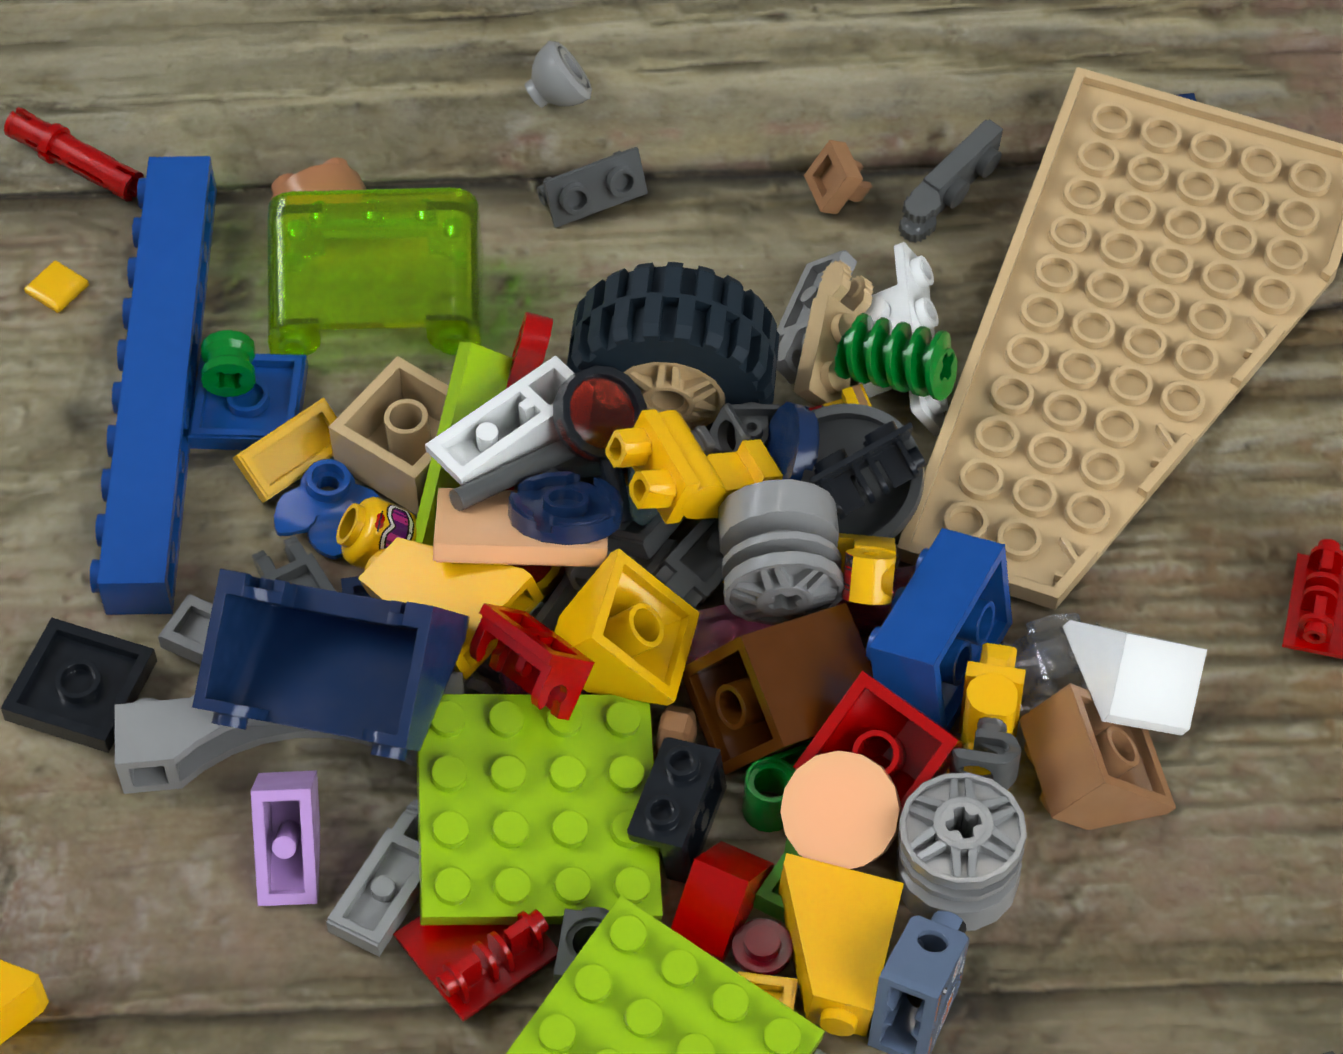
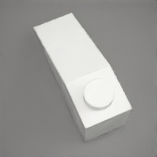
M555 355L426 443V452L460 485H464L560 440L553 423V402L559 387L575 373ZM585 382L574 391L570 401V416L577 432L593 425L592 389Z

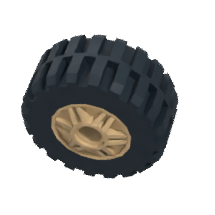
M653 262L638 264L634 271L628 272L624 268L612 273L607 277L606 281H599L579 301L574 314L567 366L574 373L595 365L614 367L627 374L640 388L647 405V410L656 409L658 413L666 410H676L681 413L690 430H694L696 426L704 425L710 431L721 408L726 403L731 405L748 402L773 404L779 333L776 330L777 323L772 313L765 307L760 297L751 289L745 292L741 282L729 275L722 278L715 275L714 269L698 266L697 270L685 268L683 263L668 262L663 267H654ZM588 380L585 382L592 389L593 419L608 418L628 408L624 397L613 385L602 380Z

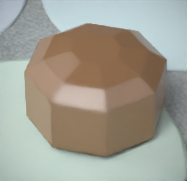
M669 705L664 709L657 732L655 758L663 740L667 737L695 743L697 726L696 717L692 709Z

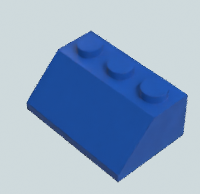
M942 528L931 547L924 548L921 551L916 562L915 573L907 586L900 587L897 590L892 601L891 612L882 627H875L868 639L866 656L868 660H871L873 678L949 732L961 713L967 661L980 662L982 645L984 643L1000 645L1013 623L1005 544Z

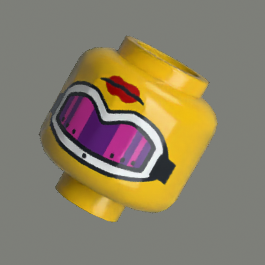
M370 497L364 499L360 504H351L343 514L336 534V540L341 545L344 559L349 564L365 570L369 559L377 551L387 548L397 537L415 541L417 517L409 510L379 497Z

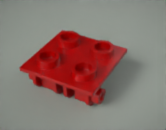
M1322 539L1318 542V546L1312 548L1310 555L1297 554L1282 647L1343 659V551L1340 549V544L1337 541Z
M537 909L529 914L521 911L517 914V922L512 925H421L420 916H418L393 933L394 938L462 1022L556 959L558 948L545 934L549 930V926Z

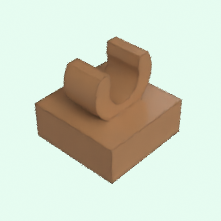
M829 140L804 174L820 212L837 215L848 200L860 202L872 188L871 182L862 181L863 178L860 173L863 169L862 163L853 159L846 142Z

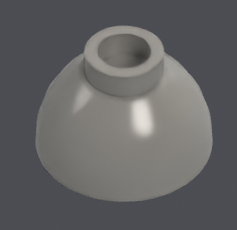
M548 41L535 57L532 65V79L525 83V88L530 97L541 108L549 103L561 107L574 106L590 99L592 87L580 64L561 43Z

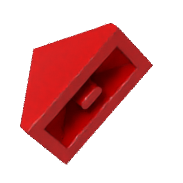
M718 842L694 858L671 929L723 963L732 947L735 933L745 924L753 909L755 894L774 868V863L726 842Z

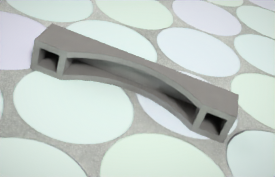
M463 672L451 674L443 694H465ZM194 695L190 698L169 700L143 698L133 703L115 704V767L124 794L182 789L203 771L224 759L266 743L294 738H333L358 742L371 747L373 743L255 719H248L246 730L213 724L214 712L192 708ZM408 749L406 761L404 762L413 767L417 766L416 751Z

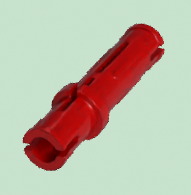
M22 107L16 108V112L12 111L7 117L4 124L5 135L38 152V157L49 164L56 162L94 184L109 190L126 202L132 201V196L137 197L138 179L144 178L142 172L80 141L71 135L70 130L62 124L45 122Z

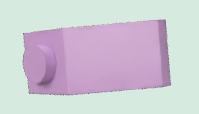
M317 770L258 773L251 789L258 906L317 904L320 861V811Z

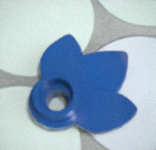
M333 459L319 460L313 463L303 474L300 487L292 489L280 497L274 514L275 531L279 536L307 533L310 544L319 554L330 559H338L343 555L341 545L337 543L336 534L343 514L351 504H360L364 499L379 496L374 490L356 484L352 473L343 463ZM333 487L335 490L325 491L321 490V488Z

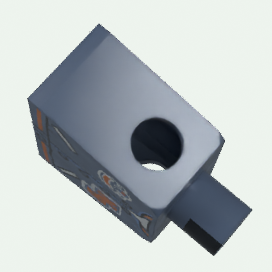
M937 911L933 914L931 920L919 915L910 918L879 976L868 1046L888 1054H931L958 992L970 940L965 934L966 924L958 915L949 911ZM907 993L923 999L919 1008L909 1002Z

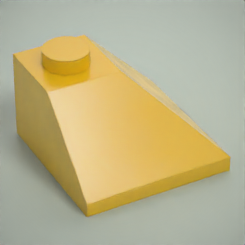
M618 548L609 554L559 615L554 633L595 662L583 688L586 692L600 695H616L630 700L668 706L676 700L700 612Z

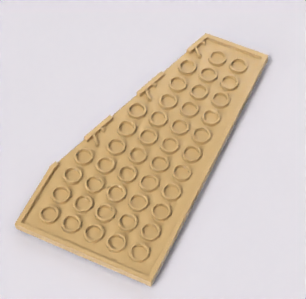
M1076 67L925 470L921 501L912 519L903 529L898 542L896 560L916 566L921 551L924 548L931 547L942 528L1005 544L1010 596L1056 610L1333 282L1343 253V144Z

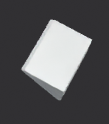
M1069 620L1062 626L1101 721L1181 736L1190 729L1207 649Z

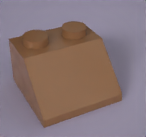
M1070 683L1019 718L1026 740L1024 744L1025 753L1035 767L1042 788L1041 801L1047 812L1051 815V818L1085 830H1092L1161 816L1176 809L1149 731L1147 729L1101 721L1089 690Z

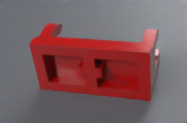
M483 603L479 612L482 618L470 643V656L477 662H480L486 654L488 644L497 638L498 643L492 651L489 666L493 670L503 673L531 695V703L541 710L546 706L557 719L569 720L595 662L572 647L571 644L526 611Z

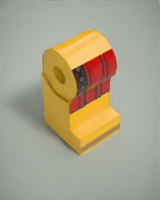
M839 533L837 549L841 553V571L844 577V589L841 598L849 602L868 605L890 604L892 602L896 564L895 538Z

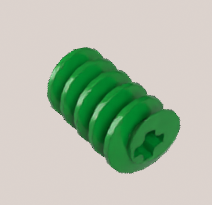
M861 313L856 317L852 327L840 339L835 355L834 370L837 376L842 379L852 377L854 381L866 384L872 382L873 385L881 388L891 386L893 390L899 392L911 391L912 394L920 397L930 395L933 399L942 401L953 390L957 377L958 361L954 350L951 349V337L947 331H938L932 339L930 329L920 326L916 328L912 335L911 326L906 322H899L893 329L891 320L881 317L874 324L870 315Z

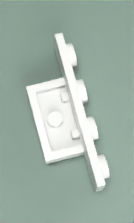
M905 242L899 243L894 246L897 285L871 295L873 297L872 303L865 314L872 317L874 324L881 317L891 320L893 329L899 322H906L911 326L912 335L916 328L925 326L930 329L933 339L935 336L934 327L938 326L939 320L930 297L929 286L934 284L932 269L925 257L922 255L917 257ZM872 382L863 384L869 398L892 389L891 386L886 388L875 386ZM909 391L912 413L934 436L939 435L944 422L943 412L948 410L947 398L938 401L930 395L920 397Z

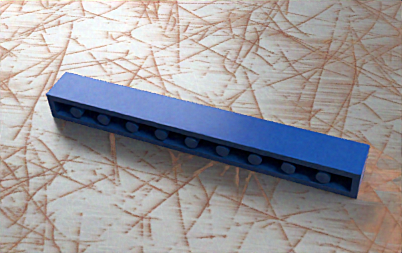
M210 156L149 157L146 178L138 179L137 198L139 208L142 209V216L134 217L132 225L133 244L135 248H138L137 257H129L127 266L128 284L130 289H133L132 298H124L122 306L123 325L125 330H128L127 339H119L117 346L119 371H123L122 381L114 382L112 387V406L114 414H117L116 425H108L107 452L108 456L112 457L111 469H103L101 476L102 499L107 504L105 514H97L95 526L96 542L98 547H101L100 559H92L90 565L92 593H100L106 615L173 614L190 454L187 437L199 367L217 195Z

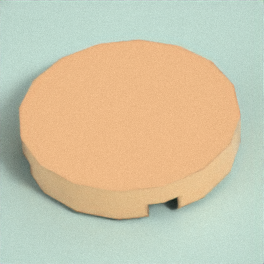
M838 750L816 755L796 769L784 788L780 813L785 835L799 855L847 869H856L868 865L886 853L898 834L902 807L896 786L882 766L862 754Z

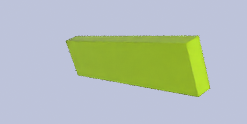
M459 342L437 436L506 389L513 361L512 357L473 342ZM431 457L416 518L415 542L433 546L438 488H457L461 486L433 457Z

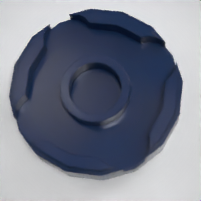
M788 401L778 408L768 426V441L765 447L783 474L782 479L801 481L804 470L813 471L814 464L817 462L820 440L819 421L815 413L809 410L810 407Z
M546 472L528 477L518 484V492L515 493L513 491L509 496L508 516L512 526L524 536L545 543L561 545L588 544L607 538L618 530L622 521L623 500L619 491L600 478L594 477V485L580 482V474H575L574 472Z

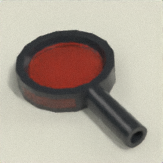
M595 365L571 375L559 387L553 402V423L560 440L573 454L588 462H599L602 479L619 491L623 500V514L620 523L622 524L633 521L623 468H613L605 454V448L615 430L634 427L641 411L647 410V405L640 388L627 374L614 367Z

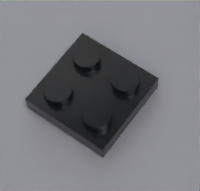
M51 617L1 707L4 720L109 753L115 742V704L133 703L137 700L157 663L155 650Z

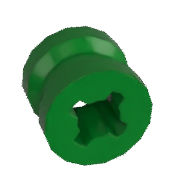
M233 330L217 331L208 335L201 344V356L205 363L201 370L203 387L208 392L223 397L239 396L250 391L256 382L255 368L251 364L255 358L254 341L248 335Z

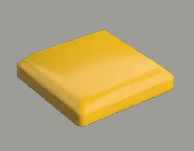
M55 260L35 277L24 290L29 296L59 313L89 286V282L86 278Z

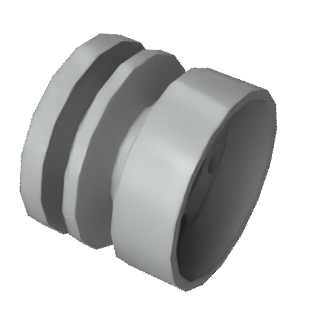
M794 479L766 480L744 486L726 497L718 507V531L720 552L724 556L722 560L724 603L732 614L750 622L776 625L834 607L842 600L844 577L841 571L842 557L837 549L839 539L836 502L827 490L815 484Z
M968 772L946 773L923 782L907 798L899 819L895 876L896 881L904 883L901 898L910 912L915 916L919 915L931 920L935 912L949 911L958 915L965 922L966 931H975L996 922L1012 906L1019 886L1022 868L1021 861L1027 837L1024 812L1013 794L993 779Z

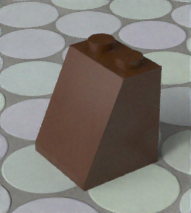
M843 603L741 635L685 665L682 679L709 747L720 749L724 773L728 775L751 766L752 763L760 758L770 757L813 739L859 674L864 671L873 677V671L861 641L860 631L854 623L847 603Z

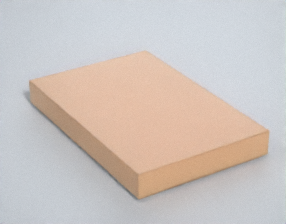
M438 488L433 561L600 567L607 558L608 537L588 544L561 545L545 543L524 536L512 526L508 516L509 496L511 492L517 493L518 490H504L462 511H458L453 507L449 498V492L455 488Z

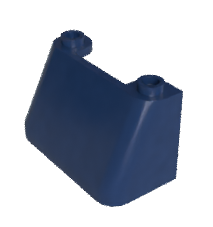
M220 568L192 708L214 712L213 724L246 730L248 719H255L373 742L370 754L406 761L408 749L421 750L465 642L470 617L425 604L376 599L297 585L276 579L257 578L248 573Z

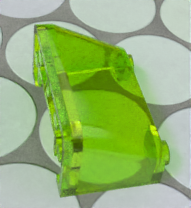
M451 187L291 191L273 197L269 202L267 218L268 345L270 354L308 356L316 352L320 347L321 330L426 327L429 343L436 349L450 355L457 354L459 342H473L482 346L484 254L479 204L476 197L466 190Z

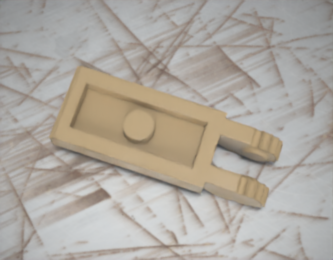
M841 260L831 262L829 266H826L821 276L822 281L819 283L817 297L813 298L793 390L797 395L814 406L842 399V389L850 386L851 378L842 379L837 376L834 370L837 346L841 337L852 327L856 317L868 310L873 298L871 296L874 292L872 291L874 288L872 282L862 275L860 277L856 276V278H852L850 281L852 277L851 267Z

